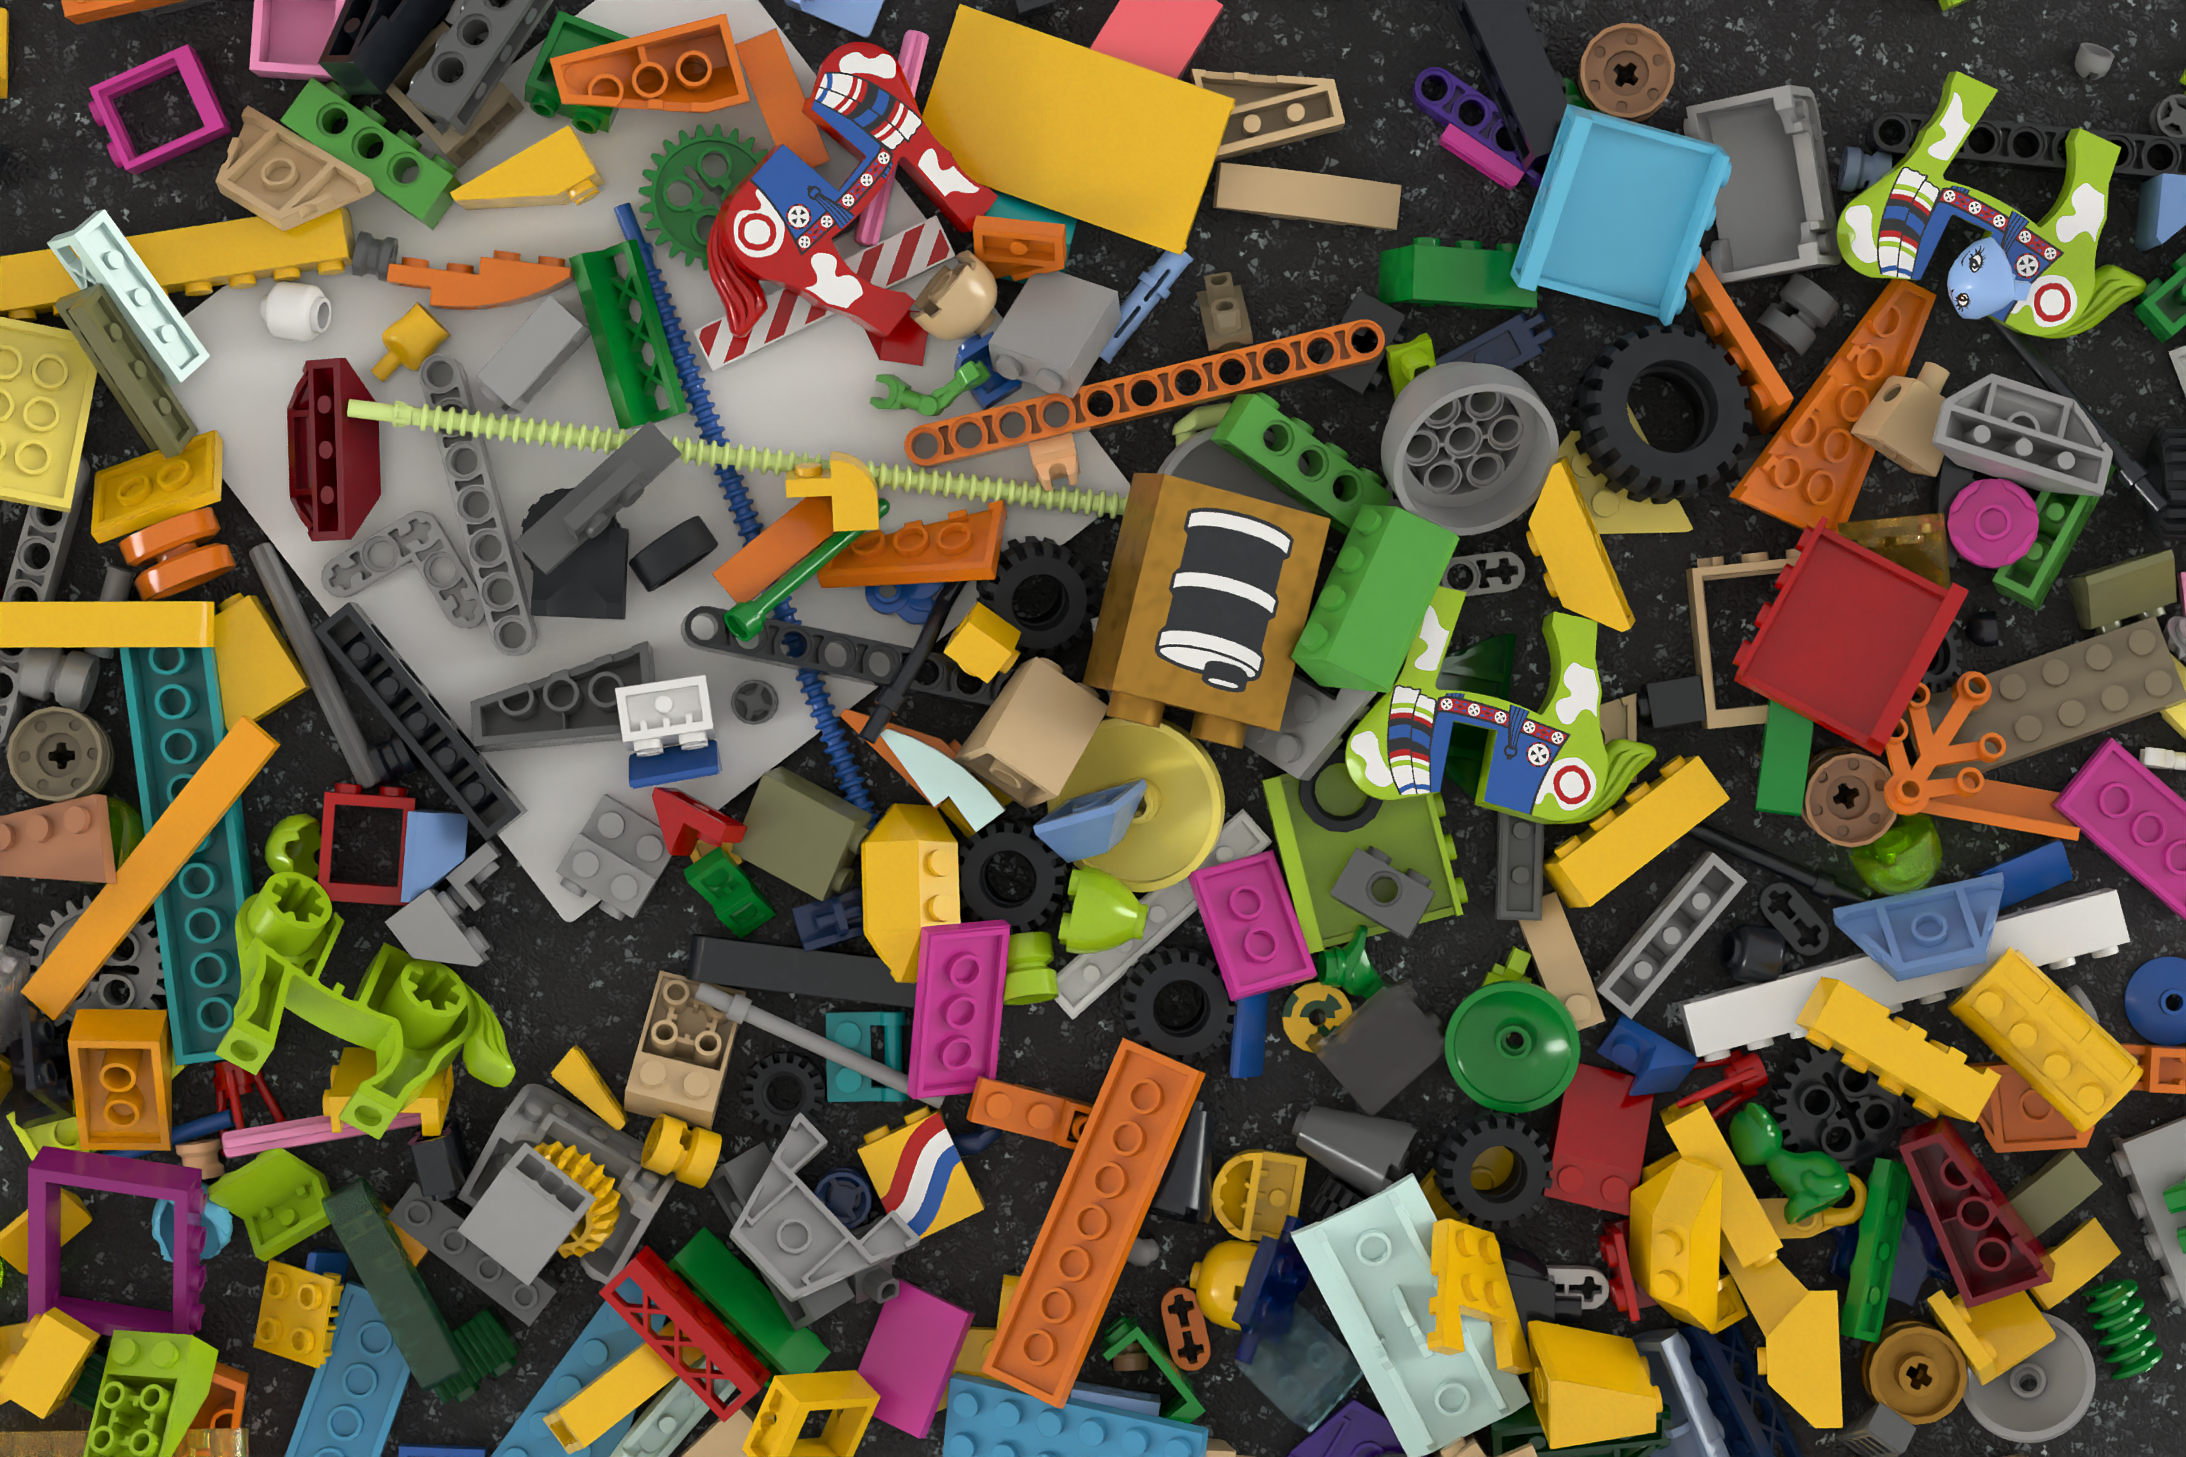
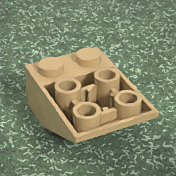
M660 970L625 1089L624 1111L657 1118L659 1114L664 1113L687 1122L688 1127L694 1128L699 1126L711 1131L739 1023L725 1018L727 1013L694 999L701 982L688 980L685 976ZM705 983L733 997L736 993L746 997L745 991L713 983Z

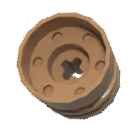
M1620 23L1605 28L1589 42L1579 64L1577 85L1581 97L1593 111L1638 123L1647 120L1661 108L1674 83L1675 62L1670 47L1657 32L1641 24ZM1628 67L1633 69L1632 80L1636 83L1632 86L1629 83H1625L1620 87L1615 83L1618 76L1614 72L1616 68L1620 71H1625Z
M1842 745L1822 749L1814 754V757L1808 764L1801 817L1810 828L1833 844L1846 847L1870 844L1888 831L1897 816V813L1888 807L1884 797L1885 784L1892 775L1886 766L1860 749ZM1840 784L1853 790L1847 794L1848 802L1845 804L1838 799H1833V796L1839 793L1838 785Z

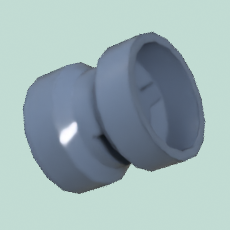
M1846 146L1839 166L1838 190L1853 192L1856 189L1863 188L1866 190L1881 179V175L1892 169V154L1877 151L1870 156L1863 153L1861 148Z

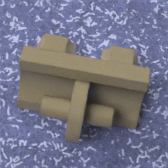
M1230 272L1205 276L1206 291L1197 292V299L1209 351L1228 352L1238 349L1243 344H1253L1251 326L1241 285L1233 286Z

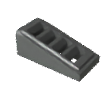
M1878 1403L1843 1426V1428L1837 1430L1834 1437L1861 1457H1897L1906 1451L1916 1428L1883 1403Z

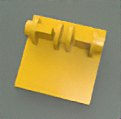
M270 1259L253 1347L314 1368H320L321 1364H326V1358L332 1356L331 1346L334 1332L329 1330L337 1329V1324L330 1322L329 1317L339 1316L340 1311L331 1308V1306H339L341 1291L344 1290V1284L340 1283L342 1275L331 1272H324L323 1275Z

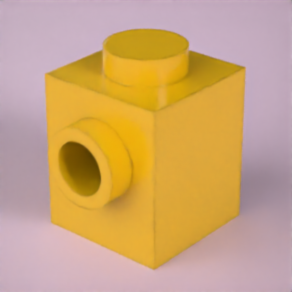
M977 601L953 631L943 653L955 660L964 672L971 676H977L988 684L998 671L1006 674L1017 660L1020 652L1015 647L1022 632Z

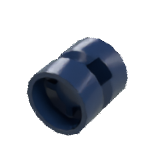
M841 1165L831 1168L822 1176L814 1191V1195L847 1229L854 1228L865 1220L873 1203L874 1190L871 1180L862 1170L854 1166Z

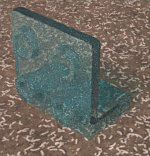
M1295 1299L1289 1301L1235 1362V1365L1293 1423L1310 1433L1364 1375L1353 1352L1342 1345Z

